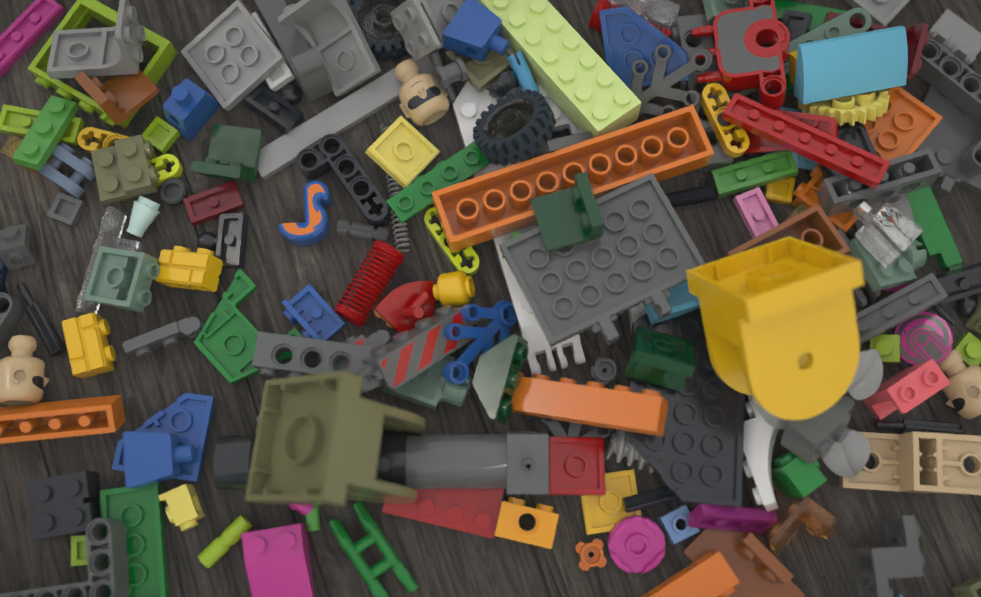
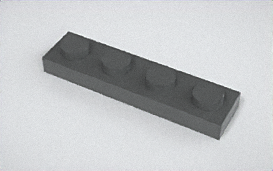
M933 272L857 313L859 345L948 299V294Z

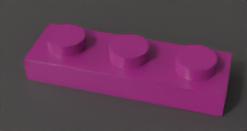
M706 503L698 504L686 516L689 527L751 532L754 534H763L778 522L775 511L767 512V510H762L760 507H729Z

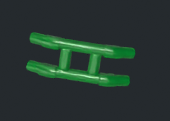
M362 501L356 502L352 508L368 534L357 542L353 543L338 518L329 522V526L338 543L344 549L375 597H390L377 579L378 576L389 568H392L409 593L418 588V584L389 544ZM375 543L384 558L370 568L361 552Z

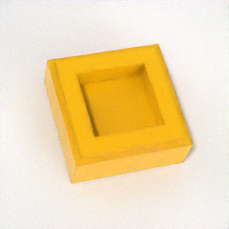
M791 177L765 185L764 197L766 201L790 205L793 199L796 178Z

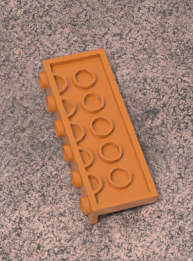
M899 86L888 90L890 98L887 112L883 113L882 117H876L875 121L866 119V124H864L877 156L885 160L914 153L943 118ZM819 164L809 174L812 179L808 184L802 182L794 191L793 195L796 198L792 205L795 208L799 204L807 209L817 204L822 208L816 194L825 179ZM860 207L828 218L837 230L841 228L845 234L865 210Z

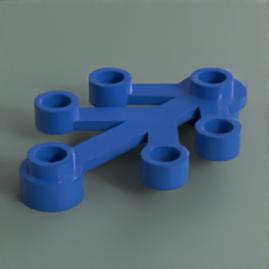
M499 301L493 308L478 307L476 304H466L462 307L461 316L465 321H476L478 318L492 319L486 327H465L458 323H450L445 326L444 336L448 340L475 338L456 361L448 362L443 368V376L448 383L463 384L468 379V365L481 350L483 354L493 348L494 335L497 331L499 343L509 337L510 326L517 321L513 304L510 301ZM470 308L472 309V316H471V317H470V315H469V310H470ZM453 327L455 328V331H456V333H455L454 336L452 335V329H453Z

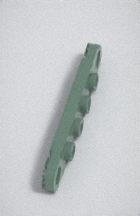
M853 8L789 42L788 58L784 63L785 76L790 74L789 53L798 50V44L867 32L872 22L870 13L863 8ZM852 16L862 17V20H864L862 28L855 29L850 25L849 20ZM758 88L742 90L738 94L747 96L757 91ZM725 89L729 98L732 99L735 93Z

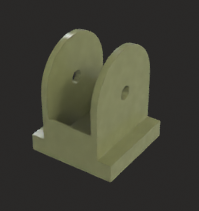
M346 371L265 380L245 501L276 505H344L345 499L388 504L415 503L418 493L416 490L378 481L375 478L381 434H421L425 432L426 420L414 413L361 398L363 377Z

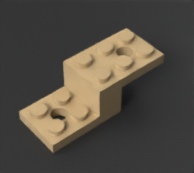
M914 431L903 434L860 432L869 441L870 454L875 459V465L872 469L864 466L859 474L853 478L839 476V488L981 496V436ZM966 457H970L975 463V469L972 473L967 472L963 466V461Z

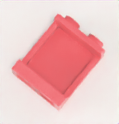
M930 359L901 370L880 384L878 390L872 396L862 401L876 420H882L897 409L901 414L907 413L949 385V380L934 359Z

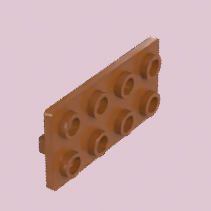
M704 528L683 550V553L692 562H695L713 549L721 552L739 580V583L734 586L735 591L727 597H805V594L791 581L794 576L751 532Z

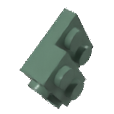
M99 246L84 300L143 313L144 307L148 306L152 300L150 291L152 280L156 279L160 272L159 265L157 264L158 259L142 252Z

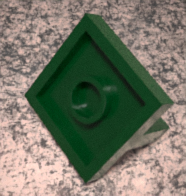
M637 326L634 333L633 348L625 369V376L681 391L686 377H692L695 369L693 342Z

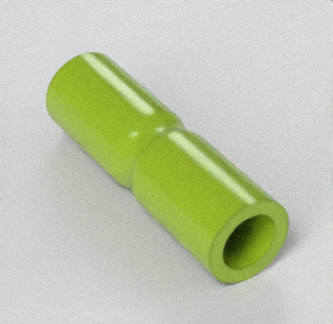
M241 514L222 532L220 537H217L197 556L204 566L210 569L229 550L230 546L236 544L242 538L241 533H247L253 525Z

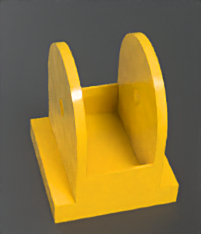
M788 236L686 270L689 293L699 297L712 367L725 384L740 393L752 395L754 400L763 409L774 416L787 420H802L821 414L833 406L846 392L856 373L860 354L852 289L864 285L861 260Z

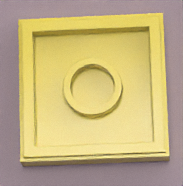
M400 116L365 153L399 185L406 188L432 162L440 151L404 117Z

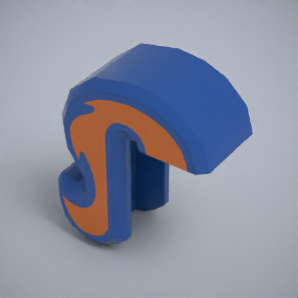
M319 180L310 181L303 187L305 223L278 224L284 239L293 245L310 246L320 243L328 235L330 221L323 206H331L332 198L327 186Z

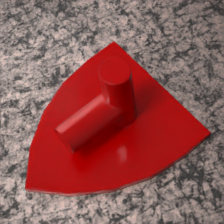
M415 281L403 284L387 294L374 309L398 333L410 331L415 328L414 324L419 320L428 317L432 318L435 305L433 295L434 281Z

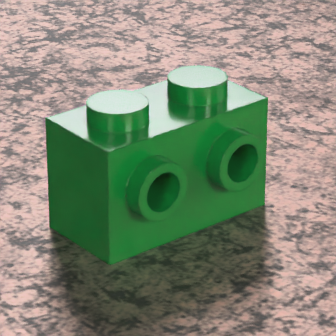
M791 451L787 454L783 452L772 460V480L786 499L805 498L827 481L819 470L820 464L817 460L809 465Z

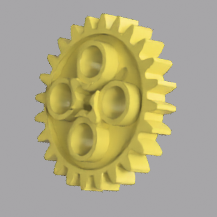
M882 89L802 104L798 100L797 104L798 109H802V113L838 118L840 126L846 122L854 126L857 121L866 124V119L875 121L876 117H882L883 113L887 112L890 95H888V90Z

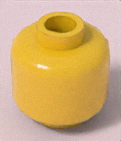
M464 271L440 274L437 284L433 285L435 300H440L443 306L459 307L469 304L471 298L475 296L473 278L467 276Z

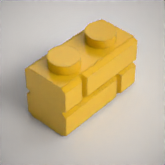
M174 246L173 250L163 249L158 261L160 272L155 281L167 287L215 292L217 291L218 276L221 274L223 262L213 256L214 252L208 249L198 248L197 252H191L190 249L181 246Z
M89 313L61 322L73 376L81 379L88 378L114 369L113 361H116V353L113 346L108 343L107 335L110 334V326L105 318L103 319L102 316L96 313Z

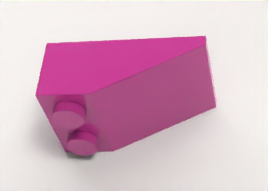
M306 523L241 533L245 567L252 597H315Z

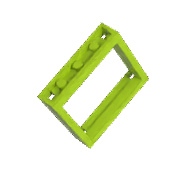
M77 0L56 30L84 29L92 17L109 27L116 26L118 12L96 0ZM144 27L146 40L142 42V45L156 52L143 73L156 85L178 53L169 40ZM52 34L27 68L36 77L34 81L45 89H49V87L56 89L55 93L63 99L70 101L73 99L79 102L77 105L89 114L95 111L101 115V120L114 127V121L92 98L58 79H50L46 71L53 39ZM137 111L119 124V126L126 129Z

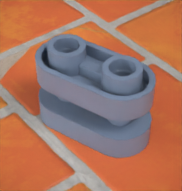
M62 142L52 152L51 155L54 158L50 163H46L41 171H36L73 197L79 199L85 192L79 186L82 180L85 178L93 182L96 178L92 161L84 156L81 160L74 156L76 151ZM63 164L75 171L70 178L58 171Z

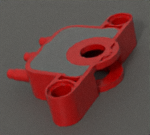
M748 0V7L723 11L716 16L713 25L700 26L691 30L692 37L714 36V48H708V50L713 54V59L716 58L717 71L698 74L696 76L698 83L719 81L720 85L729 91L758 88L762 105L776 110L784 104L786 92L784 63L788 58L790 33L782 22L777 21L774 0ZM762 44H771V45H773V46H771V47H762V46H760V45H762ZM698 55L696 60H706L703 55ZM770 91H776V92H778V93H777V94H770V93H768V92H770Z

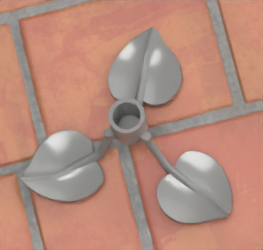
M876 349L860 351L856 373L845 392H849L854 399L863 400L872 396L881 384L883 364L880 354ZM751 397V402L769 425L777 429H785L786 424L791 420L772 415ZM850 430L847 437L841 443L835 442L832 445L831 450L822 460L835 474L845 478H853L859 474L869 459L871 449L869 441L862 433Z

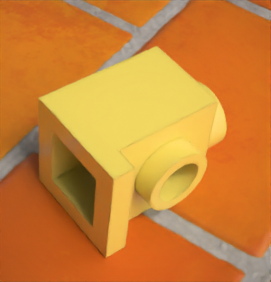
M184 484L158 496L160 501H166L168 504L165 508L168 519L171 523H175V526H180L181 531L197 526V520L205 517L194 485Z

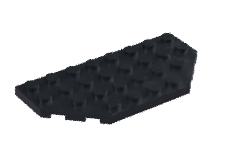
M701 308L651 325L646 313L632 325L631 351L637 326L683 338L693 342L695 369L692 377H686L681 391L629 377L628 387L632 388V392L642 394L643 389L658 391L661 393L660 396L668 401L663 437L626 431L625 437L680 502L741 507L745 394L725 384L714 371L709 357Z

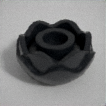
M507 68V72L501 73L499 79L490 84V88H487L491 97L496 99L503 98L517 84L516 75L513 71Z

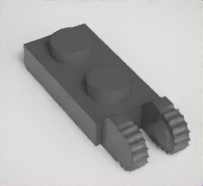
M194 316L184 318L124 341L122 345L125 353L128 355L144 358L151 355L154 349L161 346L168 348L177 345L180 342L179 339L183 337L197 338L204 326V322Z

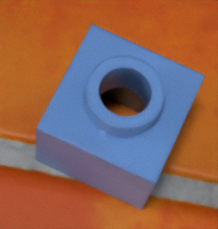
M681 505L657 517L670 544H676L699 532L698 528L688 526L686 516L690 512L686 505ZM678 519H682L685 523L682 530L676 528V521Z

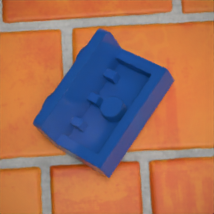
M310 284L291 300L287 301L285 299L281 302L287 308L283 313L294 325L298 321L304 327V330L300 333L305 338L329 341L346 327L342 319Z

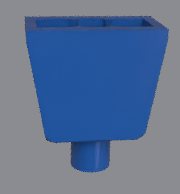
M465 0L442 33L444 49L478 61H484L491 50L502 56L505 55L510 46V41L501 37L502 20L477 0Z
M186 78L180 85L172 89L171 96L163 104L162 109L167 123L177 129L182 137L191 142L221 105L213 96Z
M123 432L126 488L139 489L179 477L181 475L180 463L195 461L196 452L194 444L179 445L178 435L154 432Z

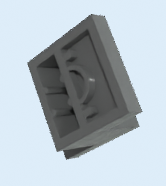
M915 515L880 516L884 545L850 547L857 597H894L893 589L888 583V579L923 577L925 559L919 548L920 527L918 522L915 521Z

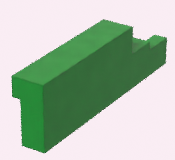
M927 187L907 193L916 228L918 226L920 228L917 230L919 235L917 237L913 235L915 240L923 244L921 247H918L919 250L926 249L927 258L936 256L942 270L946 269L949 272L962 268V258L931 188Z

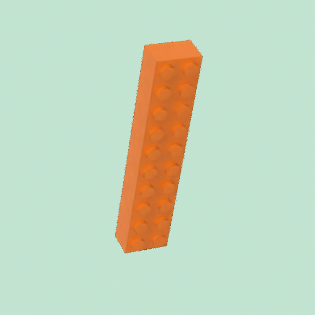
M690 105L432 192V200L449 249L453 253L511 233L513 230L517 231L538 224L531 200L575 186L576 174L587 173L594 197L598 199L651 173L654 174L658 182L705 167L709 164L715 153L694 105Z

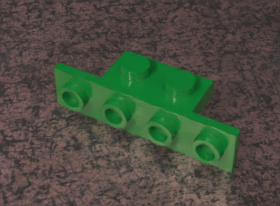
M474 141L449 159L440 161L425 175L415 178L409 186L389 198L386 202L403 224L433 203L432 192L464 182L491 163L485 158Z

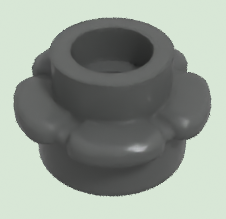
M604 357L595 360V365L591 367L592 377L596 378L598 383L604 385L610 381H615L618 376L615 361ZM605 368L607 373H603L602 369Z

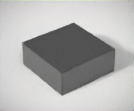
M58 192L48 211L47 217L75 228L87 204L82 200Z

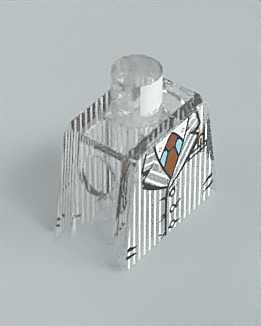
M863 201L852 212L864 224L855 233L856 238L885 269L903 254L924 230L889 203H885L876 212Z

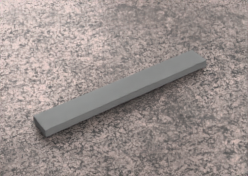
M429 55L415 61L419 67V74L428 73L434 76L433 65ZM395 68L294 128L288 134H284L261 148L257 170L262 178L266 180L294 163L302 149L327 134L340 135L399 99V90L403 82L396 78Z

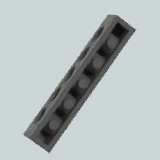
M706 14L678 16L673 27L670 28L672 30L670 39L687 51L688 62L695 50L714 48L712 36L692 37L691 30L694 28L710 25L707 22ZM687 43L694 44L696 48L689 47ZM716 58L713 59L710 68L700 72L693 71L690 73L689 80L678 81V89L685 91L699 90L702 92L705 86L710 83H698L696 76L704 72L717 71ZM699 59L696 62L699 65H704L706 60ZM710 92L708 98H713L716 102L718 95L713 96ZM689 93L687 99L690 103H695L697 97L695 94ZM684 102L681 104L682 108L688 107ZM699 102L694 108L698 115L706 116ZM722 114L717 117L719 124L728 126L727 121L722 119ZM700 119L708 140L713 143L711 147L715 154L709 164L696 169V173L711 172V170L731 165L734 160L724 153L710 122Z

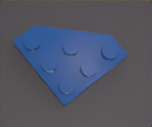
M622 6L599 11L606 63L628 88L632 87L634 78L632 65L640 59L648 61L650 65L648 73L644 76L643 86L651 85L657 60L655 49L658 45L668 44L672 48V56L668 59L664 78L688 62V54L685 49L630 7ZM665 47L660 48V56L665 58L668 55V50ZM641 62L637 64L638 72L643 73L645 71V65ZM690 74L681 79L680 81L689 80Z
M184 393L176 399V402L166 409L160 410L142 423L143 425L134 432L171 433L178 435L179 445L194 444L196 452L195 461L180 463L181 475L175 477V479L200 482L216 398L213 396ZM123 438L118 440L112 470L125 471Z

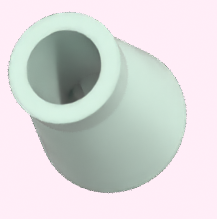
M139 196L137 201L134 200L129 226L126 231L142 238L145 231L160 213L158 211L160 204Z

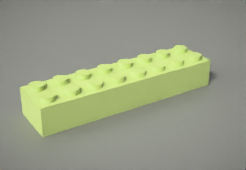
M477 0L502 20L501 37L510 41L509 47L515 53L518 51L523 52L533 78L581 132L589 131L592 138L625 128L638 119L641 101L548 0Z

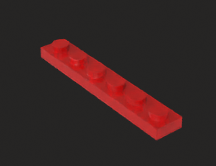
M738 93L734 94L722 113L723 120L873 189H877L891 163Z

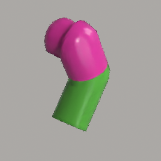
M289 505L291 510H297L305 516L306 532L321 530L319 505Z

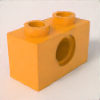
M509 497L508 502H501L494 536L552 549L559 514L552 513L553 507L537 503L536 509L525 506V500ZM525 513L532 515L535 520L533 528L528 531L521 529L519 526V518Z

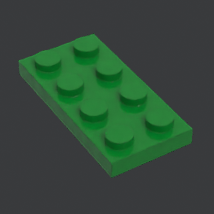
M161 483L139 489L121 487L100 490L101 518H118L125 525L129 575L128 597H169L163 505L158 497L162 494ZM105 526L104 536L107 537L108 527ZM108 555L105 560L107 567H109L110 565V558L108 557ZM110 586L107 589V594L109 597L112 596V590Z

